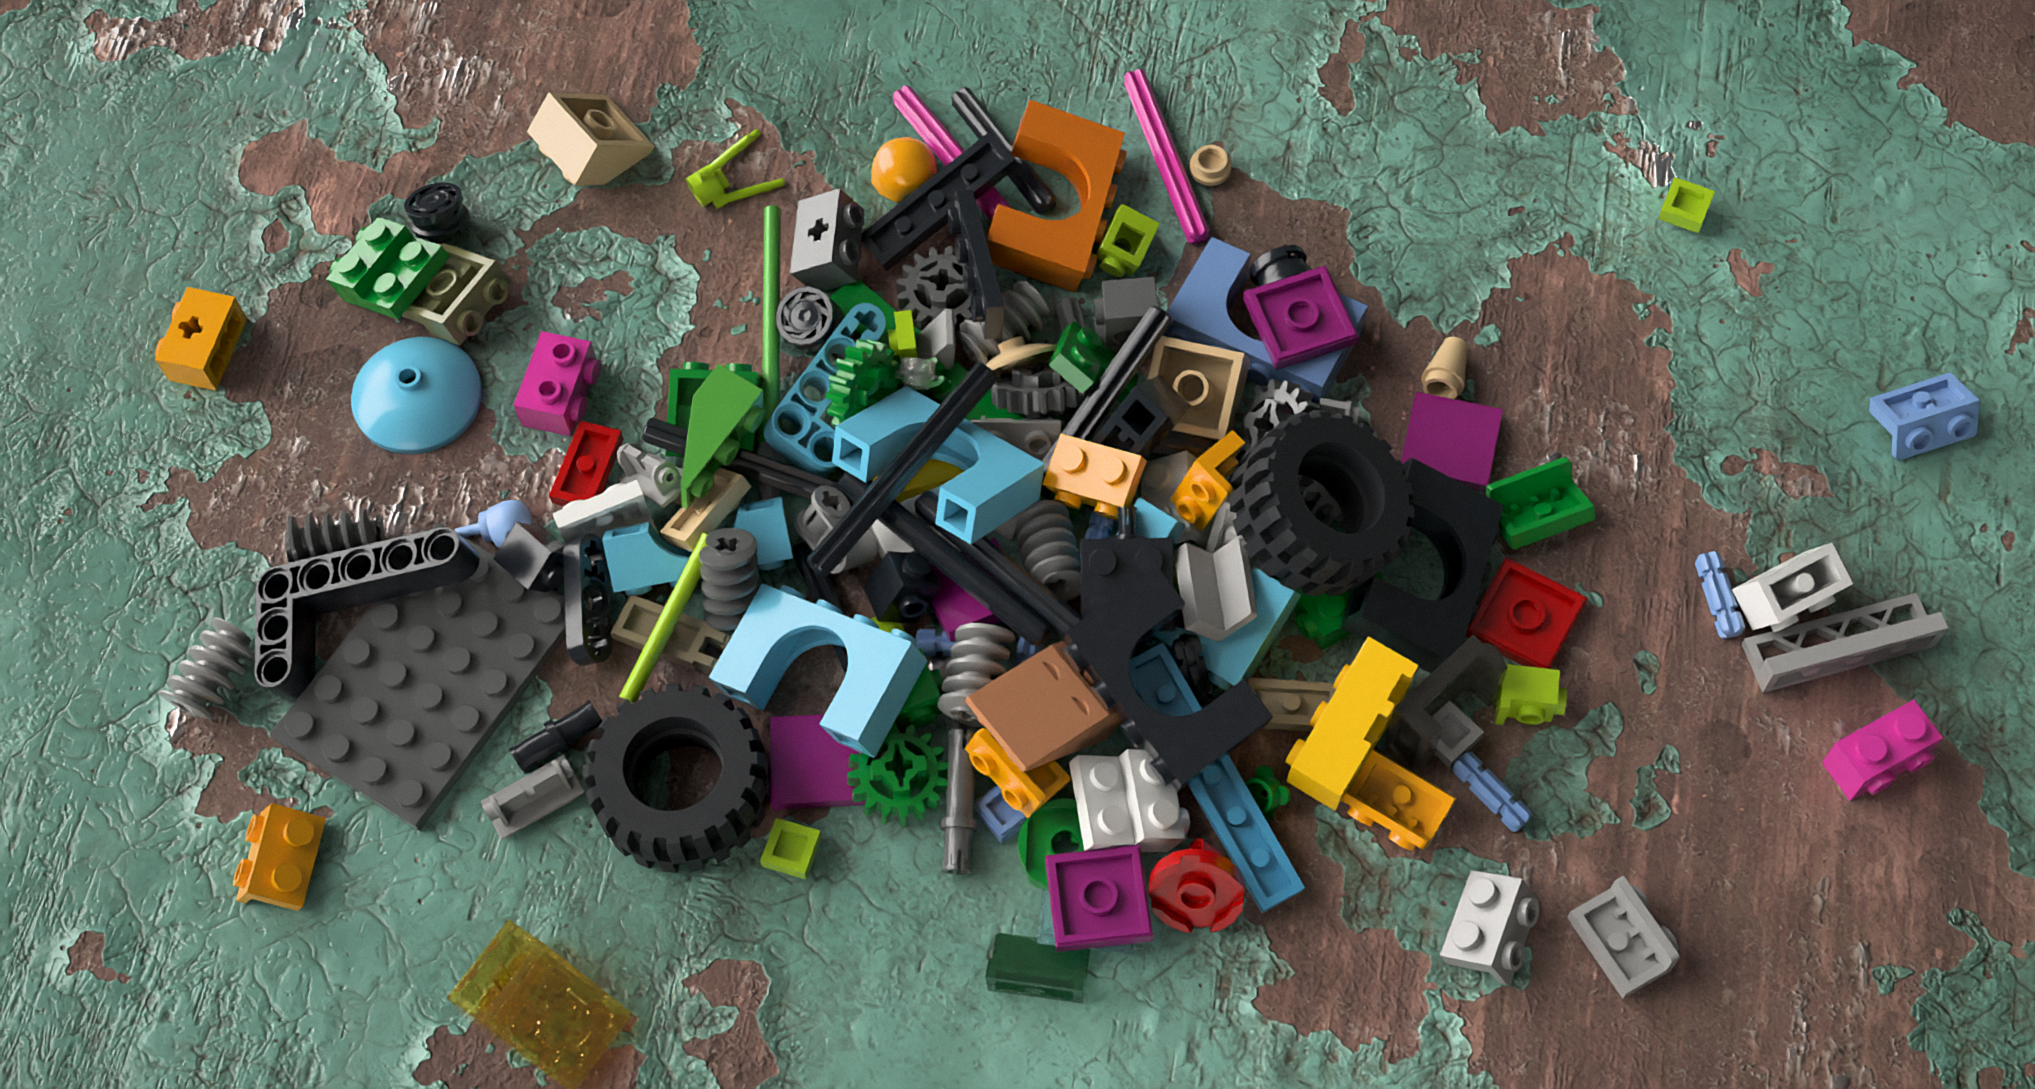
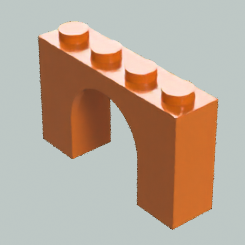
M1029 100L1019 124L1011 155L1055 170L1068 179L1079 196L1080 211L1066 219L1046 220L997 204L985 236L993 265L1072 292H1076L1082 278L1090 280L1097 261V255L1091 254L1094 243L1100 244L1107 226V220L1101 218L1103 208L1110 209L1117 190V185L1111 183L1113 173L1120 174L1127 155V151L1121 149L1125 132Z

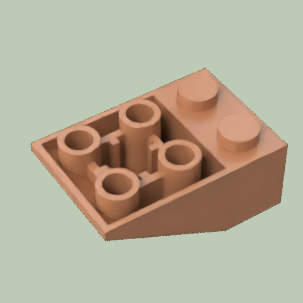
M1064 641L1048 646L965 699L967 705L976 714L978 721L988 729L1005 750L1009 759L1018 766L1022 773L1105 741L1123 721L1114 707L1106 710L1098 701L1091 689L1095 682L1086 670L1083 669L1081 672H1077L1063 653V649L1067 647Z

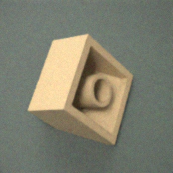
M549 92L527 131L539 145V150L545 156L551 158L563 171L564 178L577 186L605 185L651 154L655 147L608 95Z

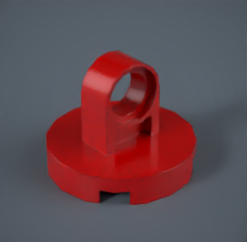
M1197 838L1185 850L1172 852L1159 860L1151 871L1148 890L1151 898V909L1166 925L1182 932L1192 933L1193 927L1210 926V932L1220 931L1234 923L1242 912L1245 882L1240 870L1228 858L1222 856L1220 850L1203 839Z

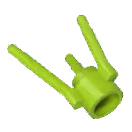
M755 129L750 134L745 135L708 166L706 165L685 179L691 192L702 207L712 202L718 210L729 202L771 191L785 185V180L780 178L730 193H724V189L730 185L720 168L757 139L761 134L760 130Z

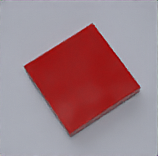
M1505 557L1481 599L1477 614L1468 625L1465 637L1523 666L1551 669L1586 605L1588 597Z

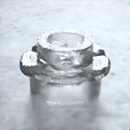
M902 358L900 370L895 373L898 378L903 379V387L908 386L912 389L927 390L929 389L930 381L936 382L939 380V376L935 375L936 362L921 358Z

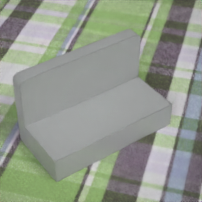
M1235 538L1213 554L1189 543H1184L1174 551L1180 597L1185 602L1182 610L1185 629L1220 642L1257 617L1258 612L1248 554L1243 548L1246 544L1244 540Z

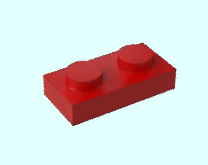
M580 420L549 493L552 504L565 506L575 500H587L602 494L616 460L617 451L624 440L621 430Z

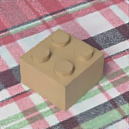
M1161 336L1155 345L1147 380L1160 375L1191 405L1172 431L1215 441L1221 440L1230 431H1234L1237 421L1235 416L1239 412L1251 359L1245 353Z

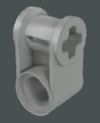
M831 486L816 488L812 494L810 506L807 510L799 512L794 520V527L797 533L807 542L812 551L816 549L851 508L846 496ZM868 529L831 573H840L867 565L875 559L877 555V542L871 530Z

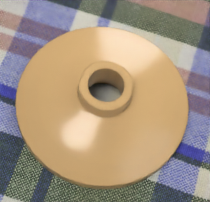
M1022 336L1012 338L998 345L1000 354L985 365L995 373L996 378H1000V374H1012V368L1016 366L1034 365L1037 362H1044L1052 358L1057 345L1043 343L1025 344Z

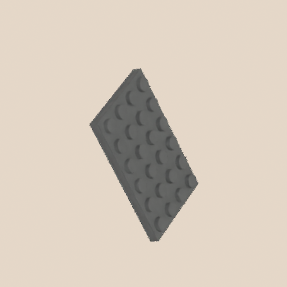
M437 522L432 529L446 526ZM466 538L464 539L477 550L480 557L479 567L472 577L460 583L374 602L269 734L278 744L419 832L566 638L565 596L553 589H550L548 592L528 590L493 559L495 555Z

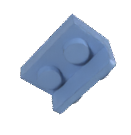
M1950 372L1871 397L1869 412L1892 435V455L1899 461L1974 437L1978 429L1980 400Z

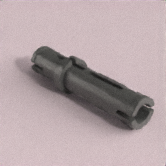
M963 729L950 730L948 732L949 767L947 771L946 815L941 819L940 830L945 832L942 872L946 874H953V870H957V875L972 873V835L977 831L978 820L973 819L975 767L970 760L968 752L965 750V747L976 733V731L968 730L967 735H963Z

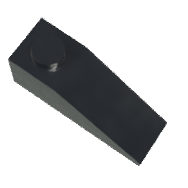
M1158 375L1136 385L1091 442L1140 455L1145 459L1169 434L1191 405ZM1086 505L1091 511L1095 510V507Z

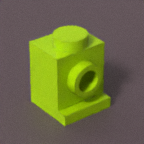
M1121 204L1112 215L1094 254L1097 255V259L1102 261L1100 267L1108 274L1116 277H1122L1124 273L1131 276L1139 268L1160 223ZM1120 242L1124 244L1127 251L1115 246V243Z
M1503 664L1497 680L1494 724L1504 725L1506 718L1511 717L1516 718L1518 722L1523 724L1537 725L1544 721L1551 722L1554 714L1564 715L1567 688L1559 687L1560 670Z

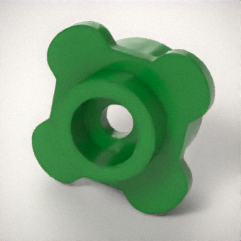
M1267 765L1257 767L1255 776L1244 782L1267 822L1274 819L1275 811L1280 805L1288 804L1290 801L1291 793L1289 788L1281 785L1276 780L1273 769ZM1263 789H1265L1268 792L1267 798L1263 793Z

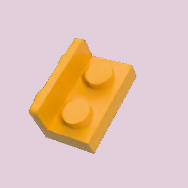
M1233 430L1195 460L1170 498L1178 514L1185 521L1192 523L1199 531H1202L1209 525L1233 490V487L1225 478L1239 465L1235 457L1245 444Z

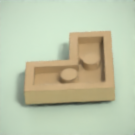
M719 468L714 474L715 480L707 495L703 499L697 497L688 509L681 507L660 531L661 535L669 544L693 552L701 534L705 533L708 535L711 531H714L723 519L739 506L741 498L752 486L743 475ZM681 497L673 503L681 505Z

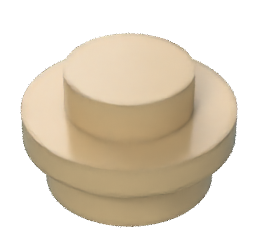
M1205 145L1199 148L1191 157L1189 170L1191 176L1198 183L1215 186L1223 183L1230 176L1232 163L1224 149L1216 145Z

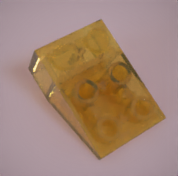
M509 919L447 996V999L459 1014L564 1089L578 1088L633 1015L632 1012L551 948Z

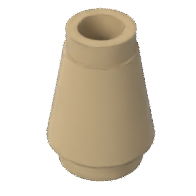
M1458 337L1444 339L1443 344L1421 376L1424 393L1455 399L1463 392L1468 344L1463 339Z

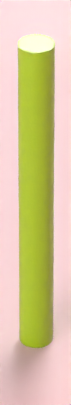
M705 533L701 534L619 695L624 700L628 699L630 703L638 701L640 692L643 691L701 577L700 567L703 564L700 562L699 552L703 547L707 546L705 543L707 534Z

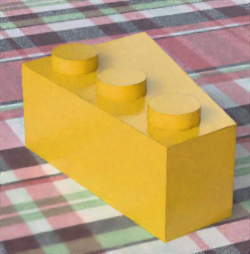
M1368 636L1351 666L1346 663L1336 678L1332 687L1336 691L1329 703L1322 701L1309 723L1313 730L1306 742L1299 738L1287 756L1285 763L1290 765L1291 768L1286 782L1336 811L1341 803L1344 792L1348 791L1371 751L1375 748L1403 703L1418 665Z

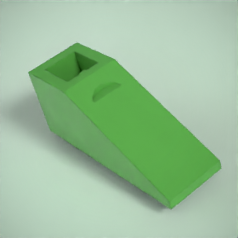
M717 364L692 398L681 479V505L685 509H688L697 497L703 499L714 483V474L722 464L728 466L734 460L739 451L741 439L747 431L750 433L755 432L765 416L763 390L720 364Z

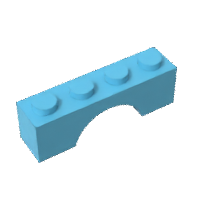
M782 497L740 504L737 507L735 519L730 528L743 529L755 537L757 540L756 554L760 570L781 567L785 565V560L793 558L792 544ZM650 522L605 530L602 540L614 593L625 591L628 596L647 593L652 590V585L670 582V586L675 587L692 554L691 551L669 544L655 531Z

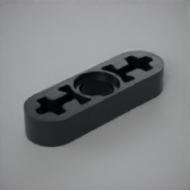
M589 533L568 540L563 549L566 645L571 659L580 666L603 662L609 658L612 651L609 568L602 539L596 534ZM584 589L590 593L592 598L591 611L585 606L583 600Z

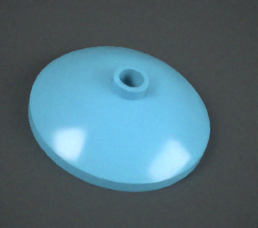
M434 337L407 338L384 347L364 364L353 385L351 406L354 418L361 431L377 446L399 454L427 453L450 444L471 425L480 408L482 383L472 359L455 344ZM416 377L413 382L408 384L404 383L407 379Z

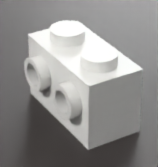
M1829 543L1805 551L1733 588L1732 591L1752 630L1770 626L1772 631L1776 632L1799 621L1796 614L1806 608L1812 613L1834 603L1836 600L1833 594L1847 588L1853 582L1833 543Z

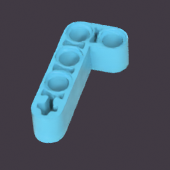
M871 303L855 305L849 311L771 414L764 426V437L770 447L800 469L827 477L838 467L832 461L823 462L819 460L814 453V446H823L830 451L833 458L835 430L820 419V416L832 402L831 399L825 398L830 388L829 376L832 374L836 375L838 368L830 362L828 354L836 353L845 359V348L847 346L855 347L856 342L849 337L860 323L865 325L867 329L859 339L864 341L869 339L877 342L885 329L886 320L883 312ZM812 386L820 392L821 401L817 402L808 399L804 394L803 387ZM787 419L791 421L796 427V434L787 435L783 433L778 426V420Z

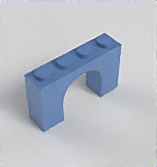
M1211 237L1167 310V313L1172 317V322L1163 336L1245 353L1251 359L1247 377L1252 382L1261 386H1267L1269 380L1272 379L1280 382L1286 380L1301 385V389L1312 392L1311 402L1320 404V399L1325 398L1354 345L1275 371L1263 342L1250 338L1239 331L1228 315L1230 306L1248 278L1250 253ZM1339 293L1360 336L1364 329L1368 305Z

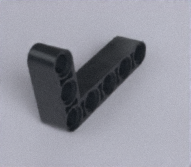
M440 527L267 569L260 576L256 586L255 679L261 686L289 703H295L315 677L316 615L463 582L472 577L477 571L480 562L479 553L453 529Z

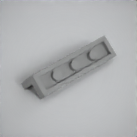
M1913 593L1793 625L1776 632L1771 631L1748 637L1743 640L1742 647L1762 693L1935 647L1948 630V625L1941 612L1927 615L1918 594ZM1908 609L1913 618L1912 620L1893 625L1887 624L1891 613ZM1883 615L1881 621L1874 618ZM1856 622L1874 629L1848 637L1843 635L1848 624ZM1840 627L1838 632L1832 630L1833 628ZM1811 634H1817L1830 640V642L1807 648L1800 647L1804 637ZM1797 638L1795 644L1788 641ZM1773 645L1788 653L1766 658L1764 661L1759 648Z

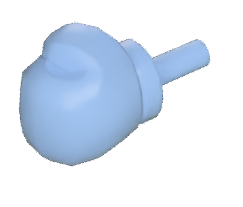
M503 501L488 508L486 511L480 512L478 523L455 528V532L464 538L481 534L485 542H494L500 548L514 524L520 522L532 525V516L529 507L522 501Z

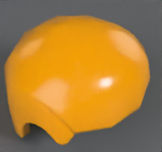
M901 137L889 140L879 148L871 168V183L880 195L894 202H901L906 196L913 193L937 174V159L930 148L919 139Z

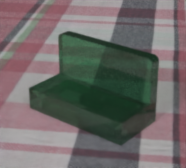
M998 933L995 936L992 958H988L985 976L987 990L1083 1004L1090 949L1056 952L1055 940Z

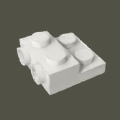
M1127 749L1120 756L1077 755L1069 762L1084 851L1140 845L1141 852H1169L1186 839L1185 835L1190 826L1189 813L1185 808L1179 807L1177 792L1173 785L1170 783L1164 786L1154 775L1149 766L1153 759L1146 750Z

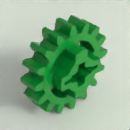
M858 339L855 347L847 346L845 348L846 358L844 360L837 358L836 366L838 371L836 375L832 374L829 376L830 388L825 397L832 400V404L826 411L827 415L834 416L831 423L832 426L836 427V425L897 391L900 378L894 377V373L900 365L899 362L893 361L895 351L888 349L886 344L869 339L867 341Z
M894 723L877 753L879 755L886 751L880 759L873 760V757L859 751V754H850L848 767L852 771L847 773V785L856 787L852 792L854 803L866 800L864 808L866 816L878 810L881 812L882 824H887L891 815L898 816L900 825L904 826L906 825L908 814L913 813L918 820L922 821L925 818V805L935 810L939 807L940 797L937 794H946L948 781L944 777L947 776L949 763L939 762L943 758L944 749L942 746L930 748L932 735L929 732L919 739L915 737L914 725L910 724L905 733H899ZM894 761L897 762L898 770H900L902 777H904L902 787L899 786V780L893 771ZM924 788L919 794L910 798V795L916 789Z

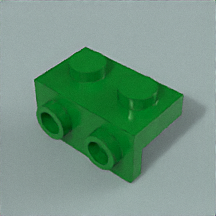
M1562 457L1486 486V496L1504 505L1499 521L1502 525L1500 535L1513 550L1595 520L1594 505L1573 482L1572 463L1567 457Z

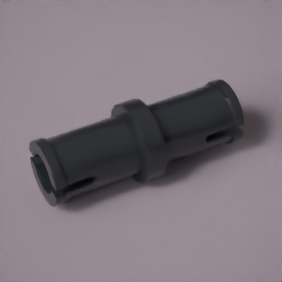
M588 700L584 705L556 722L552 719L545 722L543 730L515 747L512 746L509 750L525 774L528 770L560 751L563 755L571 750L569 745L597 729L602 723V719L591 701Z

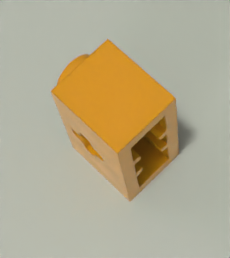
M191 287L186 288L181 301L177 302L173 308L172 322L165 337L159 340L155 352V361L169 381L217 391L248 319L234 296Z

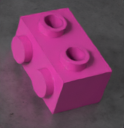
M541 331L513 405L522 426L572 437L576 423L585 417L587 410L586 395L590 384L595 385L600 375L601 363L596 358L591 341Z
M1913 699L1837 741L1822 764L1848 800L1851 801L1868 791L1871 795L1881 792L1896 780V775L1907 769L1910 773H1914L1928 765L1935 759L1932 751L1943 737Z

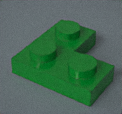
M1073 320L1062 331L1049 366L1083 394L1094 381L1098 382L1115 355L1102 345V340L1092 329L1081 327ZM1136 373L1118 397L1117 401L1120 404L1136 386L1139 377Z

